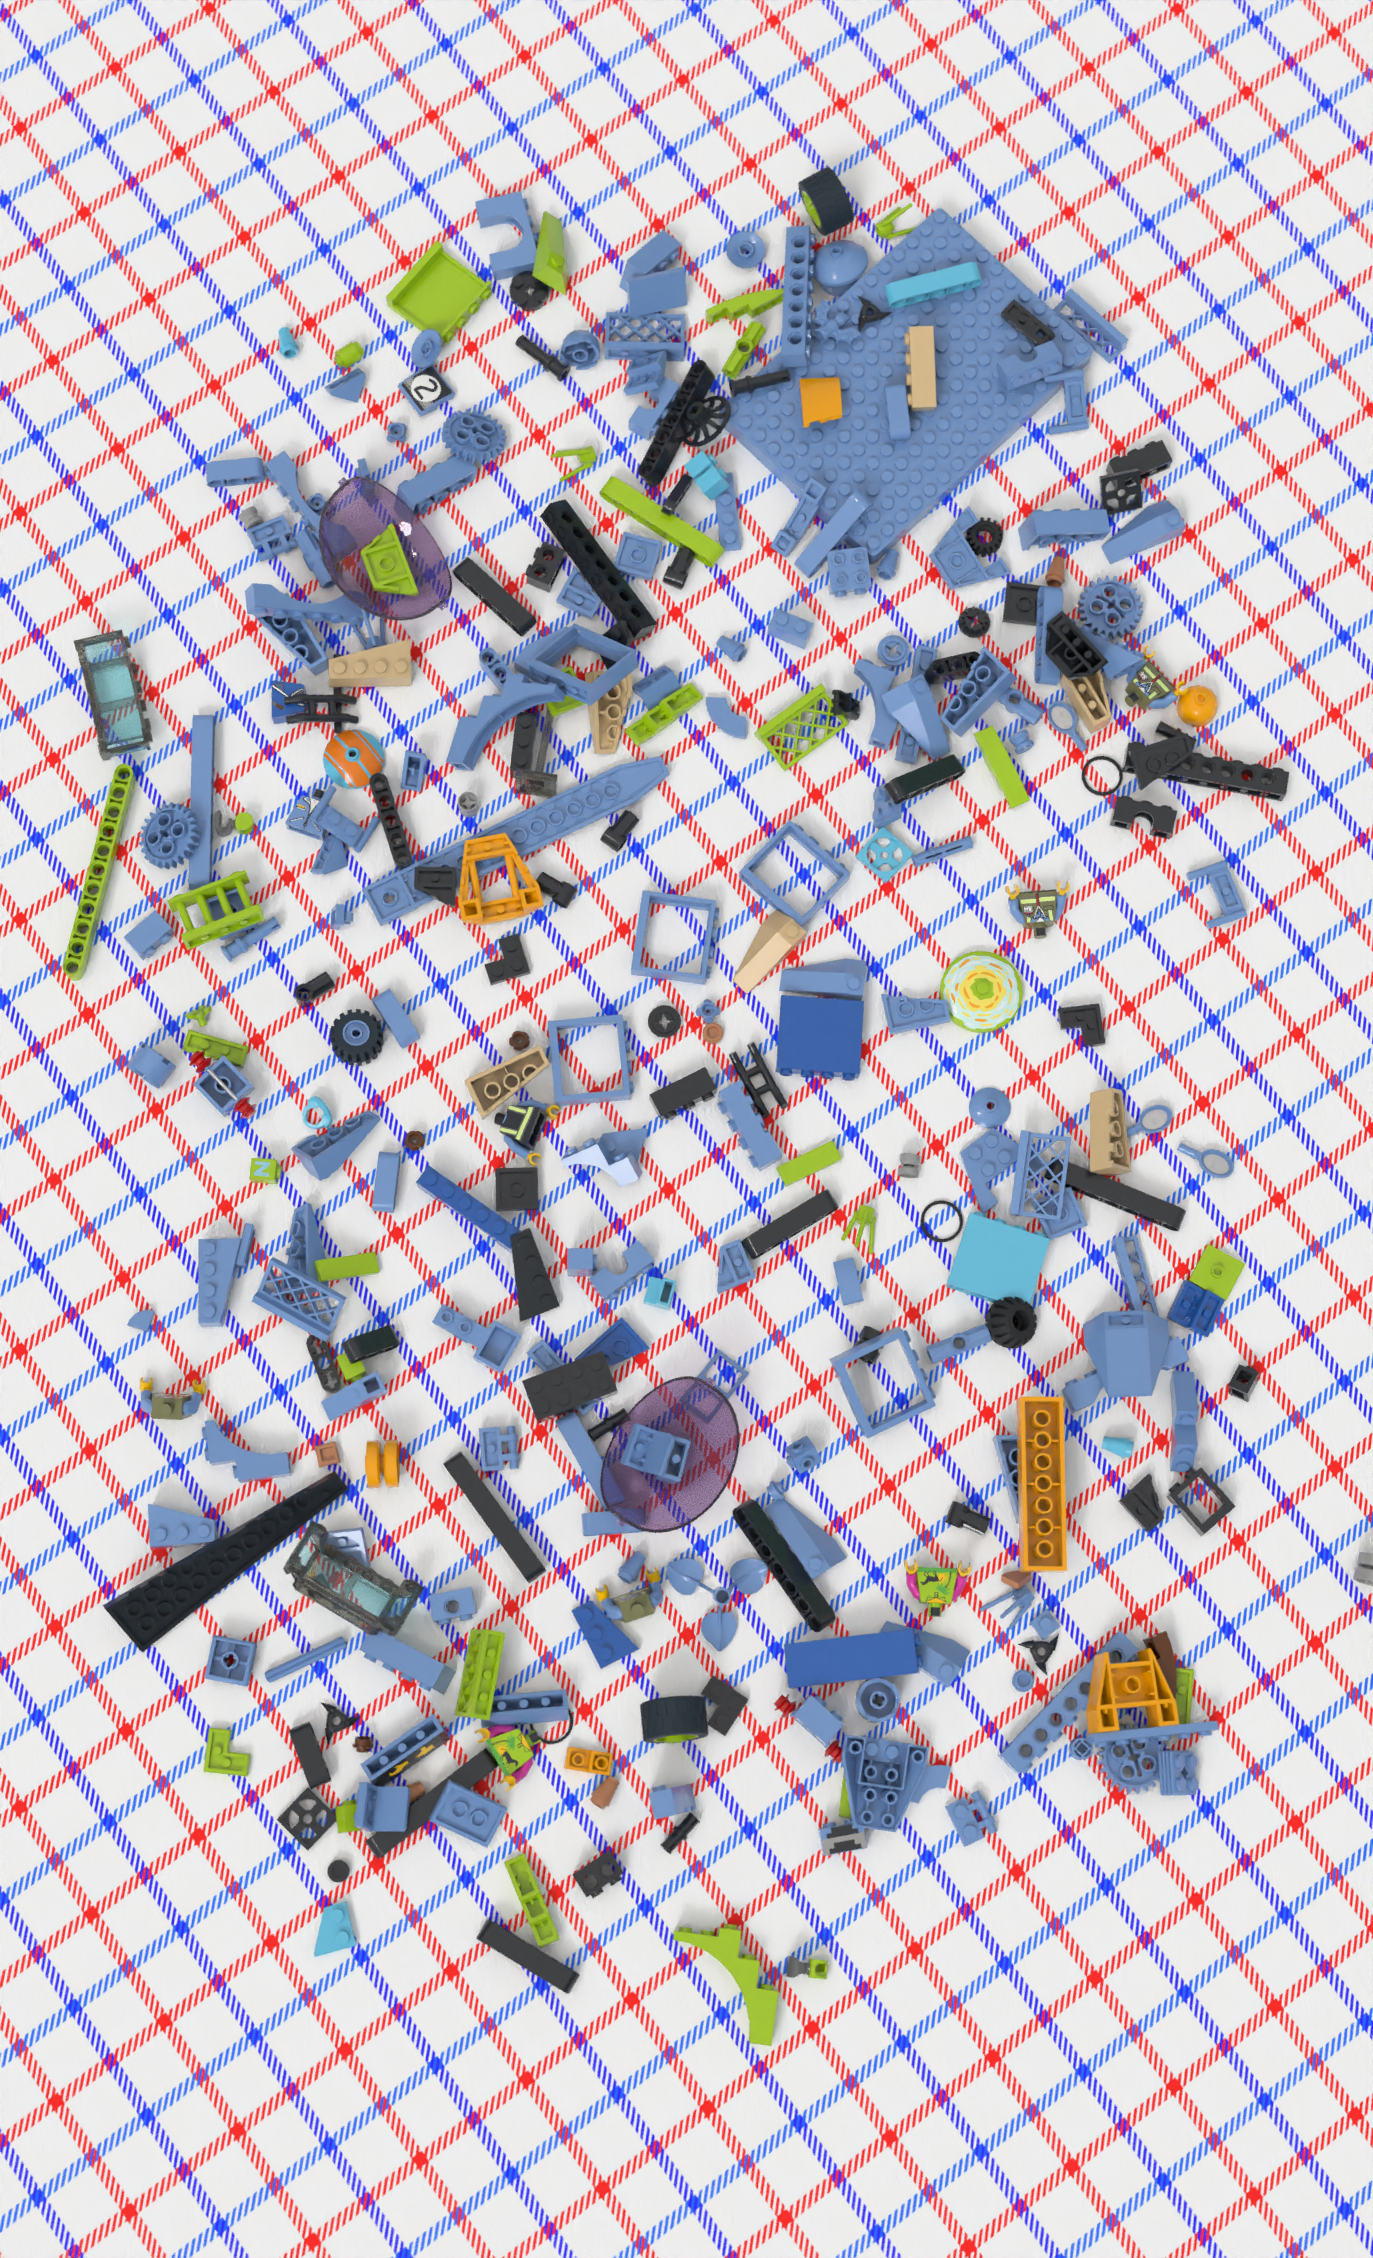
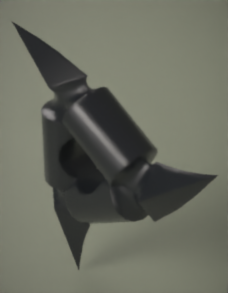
M857 296L863 304L858 317L860 331L865 322H875L892 313L880 312V309L871 301ZM871 311L873 314L867 315L866 312Z
M1059 1634L1050 1643L1030 1640L1017 1645L1029 1648L1036 1662L1035 1664L1047 1675L1045 1663L1056 1649ZM1040 1647L1045 1649L1043 1656H1040L1037 1652Z
M321 1703L328 1712L325 1728L328 1746L333 1733L351 1727L361 1716L348 1718L337 1707ZM335 1717L340 1718L341 1723L339 1725L333 1724Z

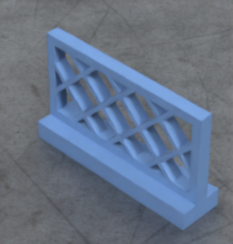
M606 312L605 359L632 360L665 350L666 361H684L685 314L650 313L631 318L629 313ZM610 319H619L622 323L614 327L610 323ZM639 320L641 324L635 328L629 322ZM652 320H658L661 324L654 328L649 323ZM672 321H681V325H679L676 329H674L669 323ZM624 326L631 330L626 336L619 331ZM645 326L651 331L646 336L639 332ZM664 327L670 331L665 337L659 332ZM616 334L621 340L609 341V338ZM636 334L641 340L635 342L630 341L629 338ZM656 335L660 341L651 342L649 339ZM675 335L680 339V343H671L669 339Z
M1021 1130L1010 1215L1061 1220L1071 1137ZM1033 1137L1042 1138L1047 1146L1037 1152L1032 1146ZM1046 1139H1050L1053 1141L1051 1143H1048ZM1057 1141H1065L1066 1149L1058 1155L1051 1145ZM1050 1148L1056 1157L1046 1164L1039 1154ZM1031 1150H1033V1152L1035 1153V1155H1033L1032 1157ZM1065 1154L1064 1162H1063L1060 1157ZM1038 1157L1044 1166L1034 1173L1029 1165L1030 1161ZM1058 1159L1063 1165V1171L1055 1176L1048 1166ZM1047 1168L1054 1178L1043 1185L1036 1175ZM1030 1171L1032 1173V1176L1028 1178V1173ZM1062 1175V1179L1060 1182L1058 1180V1177ZM1035 1177L1042 1187L1031 1194L1027 1188V1182ZM1056 1180L1060 1185V1192L1052 1196L1046 1189V1186ZM1044 1189L1050 1199L1043 1205H1040L1034 1195ZM1026 1191H1027V1193H1028L1030 1196H1028V1197L1025 1199V1195H1026ZM1059 1196V1202L1057 1203L1055 1198ZM1032 1198L1039 1208L1033 1212H1024V1203ZM1053 1201L1058 1207L1057 1216L1048 1215L1043 1207ZM1041 1210L1044 1214H1039L1037 1212Z
M272 1257L252 1302L326 1342L335 1331L336 1322L347 1297ZM273 1266L279 1268L283 1275L276 1276ZM291 1277L299 1279L301 1285L294 1287ZM285 1279L289 1288L282 1290L278 1281ZM273 1282L276 1291L265 1287L266 1284ZM309 1288H316L320 1295L313 1297ZM304 1289L307 1298L300 1300L297 1291ZM291 1292L295 1301L287 1299L284 1294ZM332 1297L338 1300V1306L331 1307L328 1298ZM322 1299L326 1308L319 1310L315 1301ZM310 1302L313 1311L311 1312L304 1308L303 1304ZM328 1313L331 1322L324 1319L321 1314Z

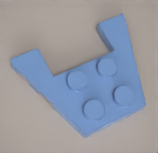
M969 506L964 509L928 555L949 590L1006 576L1011 573L1002 557L986 568H983L964 538L962 532L979 522Z
M991 1128L960 1152L968 1179H970L980 1211L983 1214L998 1203V1200L986 1187V1184L1017 1161L1019 1144L994 1128ZM1038 1157L1030 1161L1029 1165L1034 1173L1044 1166Z

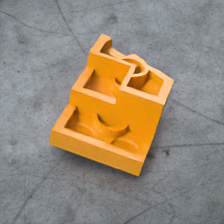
M839 377L799 379L803 428L809 427L811 422L818 421L824 423L829 420L842 418Z

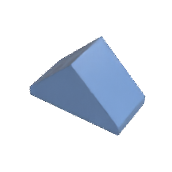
M409 750L405 751L401 788L421 792L428 765L426 754Z

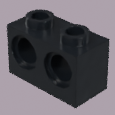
M543 541L541 547L536 548L533 556L535 560L532 565H528L525 575L527 576V584L550 593L566 559V551ZM547 555H551L554 557L552 560L544 559V557ZM542 572L545 576L539 578L536 574Z
M609 1850L574 1873L573 1877L586 1897L591 1895L592 1898H595L604 1892L603 1886L608 1883L613 1886L622 1880L620 1875L624 1872ZM606 1863H612L615 1867V1872L611 1876H606L602 1872V1867ZM588 1875L596 1878L597 1883L593 1888H587L584 1885V1878Z

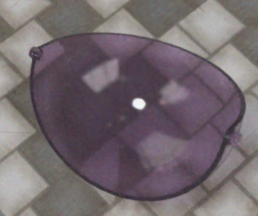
M356 476L346 480L343 477L338 481L340 486L327 501L321 515L319 545L327 571L342 593L361 609L390 620H412L423 617L436 608L445 609L448 606L446 600L452 592V579L449 567L435 539L418 516L392 491L370 478ZM391 523L394 525L417 587V596L374 591L363 563L360 551L367 545H370L377 535L380 536Z
M683 1376L657 1386L630 1410L617 1428L603 1460L600 1489L603 1502L607 1509L617 1517L616 1523L624 1527L625 1524H629L636 1529L651 1533L677 1530L702 1516L723 1493L732 1476L738 1457L740 1443L739 1426L732 1405L725 1395L715 1388L714 1384L716 1381L709 1377L707 1380H702L697 1377ZM634 1423L690 1440L691 1444H689L690 1448H688L689 1452H687L685 1468L682 1469L681 1481L673 1485L657 1480V1475L641 1472L620 1464Z

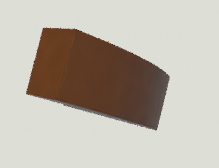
M1159 1632L1143 1639L1147 1649H1152L1172 1695L1176 1699L1177 1672L1172 1646L1167 1632Z

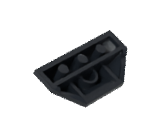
M1063 611L1047 623L1045 654L1068 680L1093 676L1108 663V660Z

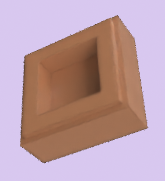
M335 1441L314 1446L319 1468L341 1463Z

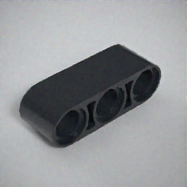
M972 651L934 660L924 673L925 680L929 684L936 685L966 678L971 671L970 667L972 665L970 663L973 664L974 661H977L980 653Z
M387 1325L350 1338L341 1345L350 1364H354L393 1350L401 1343L392 1325Z
M306 1722L289 1729L293 1745L310 1789L331 1782L330 1773L311 1723Z

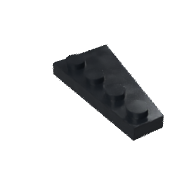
M530 1228L510 1235L519 1320L522 1322L557 1308L560 1305Z

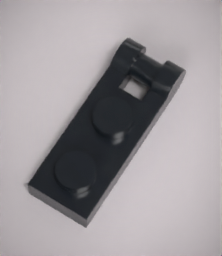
M1015 299L1001 312L1000 316L1031 341L1035 347L1052 341L1055 338V333ZM1038 332L1043 334L1041 338L1037 335Z

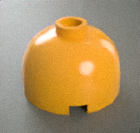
M1195 685L1189 687V693L1181 695L1178 699L1176 708L1178 716L1184 723L1194 725V727L1206 726L1217 713L1218 700L1216 695L1206 686Z

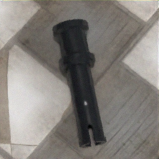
M524 335L519 336L515 345L541 363L546 372L550 371L554 374L559 382L568 376L571 369L570 366L562 364L555 355L550 356Z
M785 369L756 377L747 375L739 380L730 379V393L734 398L737 394L746 392L751 394L758 388L790 382L791 378L788 377L790 376L789 370Z

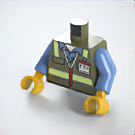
M1149 645L1144 647L1143 654H1145L1144 659L1146 660L1154 657L1155 650L1151 655H1147L1145 653ZM1148 661L1146 664L1128 673L1126 679L1128 686L1125 689L1128 696L1125 697V702L1129 707L1137 704L1142 710L1149 708L1165 709L1176 701L1179 695H1187L1189 687L1184 691L1179 690L1185 684V681H1180L1177 684V690H1175V687Z
M1058 880L1056 885L1059 892H1056V889L1020 892L1016 884H1014L1015 890L1010 892V888L1007 885L1005 891L1010 895L1008 898L1010 914L1019 924L1023 925L1024 929H1034L1035 939L1046 938V927H1052L1054 922L1059 920L1065 909L1067 896L1065 892L1070 888L1069 882H1066L1065 888H1060V880Z
M141 1377V1409L146 1413H150L152 1419L183 1420L198 1411L202 1395L206 1393L205 1380L198 1385L197 1379L193 1380L194 1392L192 1394L151 1393L153 1390V1378L150 1377V1382H144L143 1377Z
M654 1567L655 1572L653 1574H649L648 1570L645 1571L650 1585L635 1591L609 1598L607 1585H603L604 1591H598L597 1587L595 1588L597 1600L602 1602L610 1619L628 1623L655 1613L656 1607L663 1601L659 1582L661 1577L656 1567Z

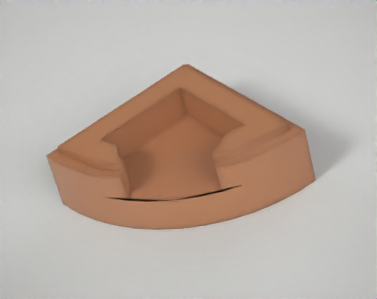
M1010 1571L1001 1575V1582L1018 1590L1031 1580V1573Z

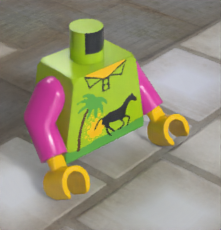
M914 1559L912 1566H908L907 1560L904 1561L907 1587L913 1597L919 1600L920 1604H929L928 1616L941 1617L942 1605H950L952 1601L957 1600L965 1587L967 1576L971 1572L970 1562L967 1568H962V1561H959L957 1572V1569L918 1567L916 1559Z
M495 1725L476 1730L475 1734L478 1732L482 1734V1739L477 1742H487L505 1775L500 1784L507 1782L509 1788L506 1792L510 1791L527 1776L533 1765L532 1757H534V1754L530 1747L541 1742L536 1730L523 1736L519 1728L516 1729L513 1725Z

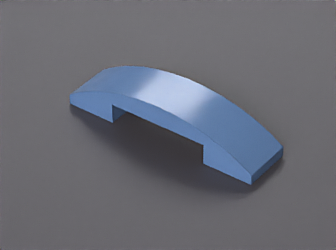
M810 477L801 493L802 498L784 529L779 530L770 546L772 549L786 558L791 554L816 517L828 490L826 486Z

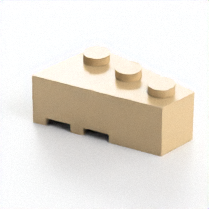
M1099 670L1093 676L1068 680L1063 675L1060 685L1089 733L1092 734L1107 726L1112 716L1101 671Z

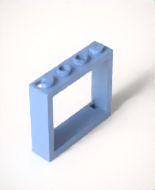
M575 623L527 661L530 679L541 684L555 683L559 685V688L567 696L590 706L638 667L636 650ZM577 645L616 661L612 667L591 684L551 667Z
M789 820L739 872V878L773 909L791 917L803 928L849 880L850 873L843 863L839 864L834 860V856L827 849L823 850L814 837H808L800 825L798 826ZM788 835L794 838L839 878L803 917L753 873Z
M643 890L631 975L705 985V978L710 979L711 967L707 966L708 959L713 958L714 947H711L710 943L711 939L716 937L717 927H713L714 919L718 920L719 915L716 900ZM650 903L709 911L700 975L641 967Z
M622 1014L548 1021L555 1105L569 1106L630 1100V1093H634L633 1081H629L628 1073H632L631 1061H627L626 1053H630L629 1040L625 1041L624 1033H628L627 1020L623 1021ZM617 1024L623 1090L563 1095L557 1029Z
M898 1326L829 1359L859 1428L867 1439L936 1406L933 1400L936 1398L935 1393L931 1387L927 1386L925 1381L928 1377L924 1369L919 1368L917 1363L919 1356L915 1349H911L909 1345L911 1338L906 1330L903 1331ZM899 1339L925 1400L871 1426L844 1365Z

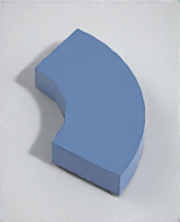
M706 697V708L712 722L724 733L735 738L746 739V717L738 716L732 712L727 705L726 698Z
M945 1765L926 1767L911 1802L919 1804L922 1796L927 1791L934 1788H946L951 1767Z

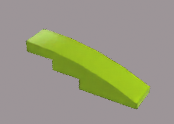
M784 289L763 290L726 300L707 309L705 319L709 325L725 316L732 322L746 313L753 319L782 303Z
M690 682L661 700L660 704L645 713L642 719L627 727L625 733L638 747L688 712L703 699V696Z
M991 725L974 733L989 771H992L998 788L1002 790L1009 808L1013 809L1029 801L1030 799L994 727Z
M523 1853L505 1861L504 1864L539 1948L560 1940L525 1854Z

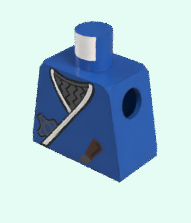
M271 681L272 720L274 724L287 722L286 716L306 713L308 703L285 705L284 697L306 694L305 685Z

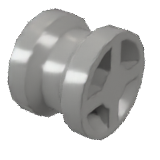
M254 506L243 510L239 514L238 518L245 524L246 530L264 523L263 518L258 516V511Z

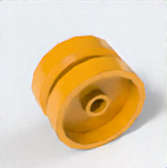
M378 1440L367 1441L365 1473L367 1475L368 1488H379L382 1484V1474H384L385 1484L388 1488L399 1487L400 1462L398 1440H387L384 1444V1454H382L381 1444Z

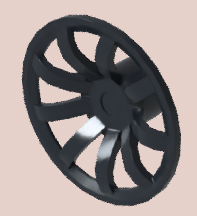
M708 397L702 403L699 401L695 402L688 408L686 416L692 421V427L683 439L686 445L689 447L706 445L723 431L731 415V405L725 397ZM715 400L721 401L717 407H714ZM709 402V406H708V407H705V406L703 405V404ZM725 406L726 411L724 413H715L722 410ZM711 418H724V420L721 425H718L717 423L712 421ZM706 424H709L711 427L716 429V431L711 436L709 434ZM701 428L704 434V440L698 442L700 438ZM695 432L694 439L692 441L688 440L687 438Z

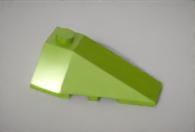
M545 211L543 212L532 276L564 295L568 283V270L561 220Z

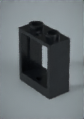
M1192 1468L1184 1475L1186 1480L1182 1484L1177 1482L1168 1490L1170 1494L1166 1498L1195 1531L1202 1536L1236 1506L1202 1468L1197 1470ZM1198 1477L1223 1503L1203 1523L1197 1519L1177 1496Z

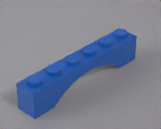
M428 1165L416 1181L417 1187L466 1218L512 1254L510 1235L521 1230Z

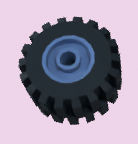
M352 1009L347 1010L348 1014L341 1013L339 1015L340 1019L336 1018L333 1021L334 1026H331L330 1039L332 1048L337 1058L340 1057L344 1063L348 1061L349 1065L352 1066L354 1063L362 1066V1062L369 1064L371 1063L370 1059L373 1058L375 1060L378 1057L377 1052L381 1053L384 1040L381 1024L374 1015L370 1016L366 1010L364 1013H361V1009H356V1012H352Z

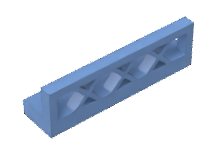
M1070 288L1065 293L1064 299L1053 309L1109 364L1126 348L1129 339L1073 289ZM1066 305L1072 310V315H1064L1060 310ZM1075 320H1083L1086 323V328H1078L1075 325ZM1089 333H1098L1101 341H1093L1090 339ZM1104 346H1112L1116 351L1109 356L1104 351Z
M1137 1235L1114 1238L1111 1242L1130 1310H1143L1142 1301H1145L1151 1305L1152 1312L1159 1316ZM1133 1241L1135 1250L1132 1255L1127 1253L1126 1242ZM1131 1260L1140 1265L1141 1270L1138 1275L1133 1274L1130 1264ZM1137 1280L1145 1284L1146 1291L1143 1296L1138 1293Z

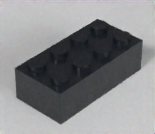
M603 1351L522 1381L538 1424L618 1394Z

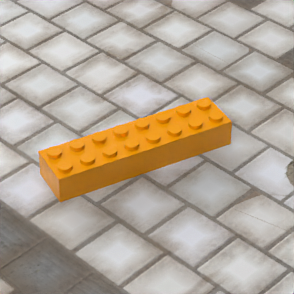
M1021 1396L1016 1400L1020 1572L1063 1573L1067 1571L1063 1397Z

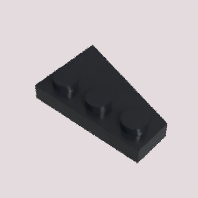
M1188 733L1128 751L1140 791L1193 753Z

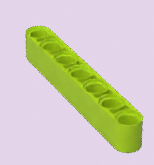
M614 476L609 478L599 492L604 500L678 548L685 547L695 553L694 558L708 567L713 568L725 551L719 543L674 514L668 516L662 513L660 505Z

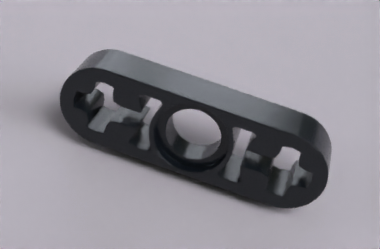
M683 474L666 499L661 510L662 513L668 516L673 514L693 482L691 476Z
M311 1334L307 1338L306 1345L320 1383L326 1392L335 1393L341 1387V1380L327 1343L322 1340L319 1347L322 1352L326 1350V1353L318 1354L314 1346L311 1347L313 1339L317 1337ZM325 1357L329 1359L330 1365L328 1368L321 1369L318 1367L320 1358ZM332 1369L334 1370V1373H330L331 1378L333 1380H337V1382L334 1383V1388H330V1386H325V1384L328 1383V1379L326 1375L322 1377V1373L324 1374L330 1372Z

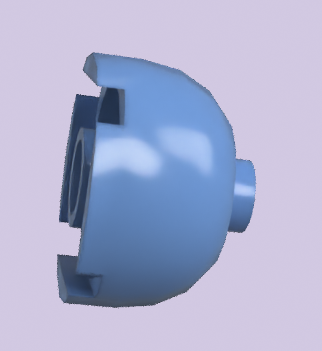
M586 330L570 332L563 339L560 352L561 359L565 365L577 366V370H586L594 367L600 358V346L597 338Z

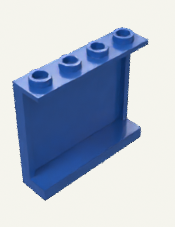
M781 995L775 1072L780 1073L781 1076L801 1074V1077L812 1078L813 1075L821 1076L823 1079L842 1077V1080L853 1081L855 1078H858L860 1074L864 1001Z

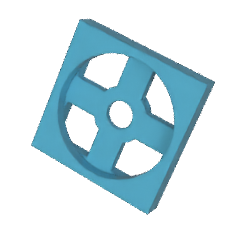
M882 827L859 851L856 858L887 884L911 858L913 852L886 828ZM880 838H888L891 843L886 848H882L876 841ZM897 848L902 850V861L900 863L893 858L892 854ZM869 849L876 854V859L871 864L867 858V851ZM886 852L888 853V858L882 859L880 854ZM882 864H888L893 868L890 871H880L877 869Z

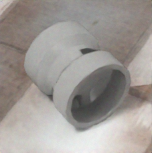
M464 792L459 796L458 806L460 813L465 817L475 816L479 811L477 796L472 792Z
M911 1153L900 1154L899 1161L901 1162V1167L898 1170V1176L918 1178L919 1170L917 1168L918 1164H920L921 1156Z

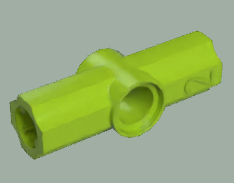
M751 321L742 337L736 341L734 350L722 367V372L727 377L737 379L746 363L752 358V353L766 332V329L759 322ZM745 348V349H747L748 351H747V352H742V351H740V349Z

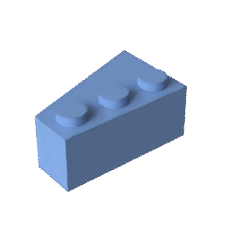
M662 230L627 260L619 287L627 292L626 279L665 271L680 256L679 249L681 243Z

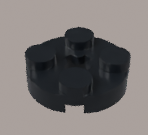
M523 272L514 276L509 288L512 303L520 307L521 310L528 312L536 311L543 307V304L549 297V286L532 276L533 272ZM527 288H531L534 290L532 291V295H528V293L524 291Z

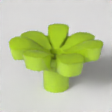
M205 1005L198 1007V1011L193 1010L186 1013L185 1016L189 1020H197L199 1026L202 1027L208 1024L205 1016L212 1011L211 1006L205 1007Z

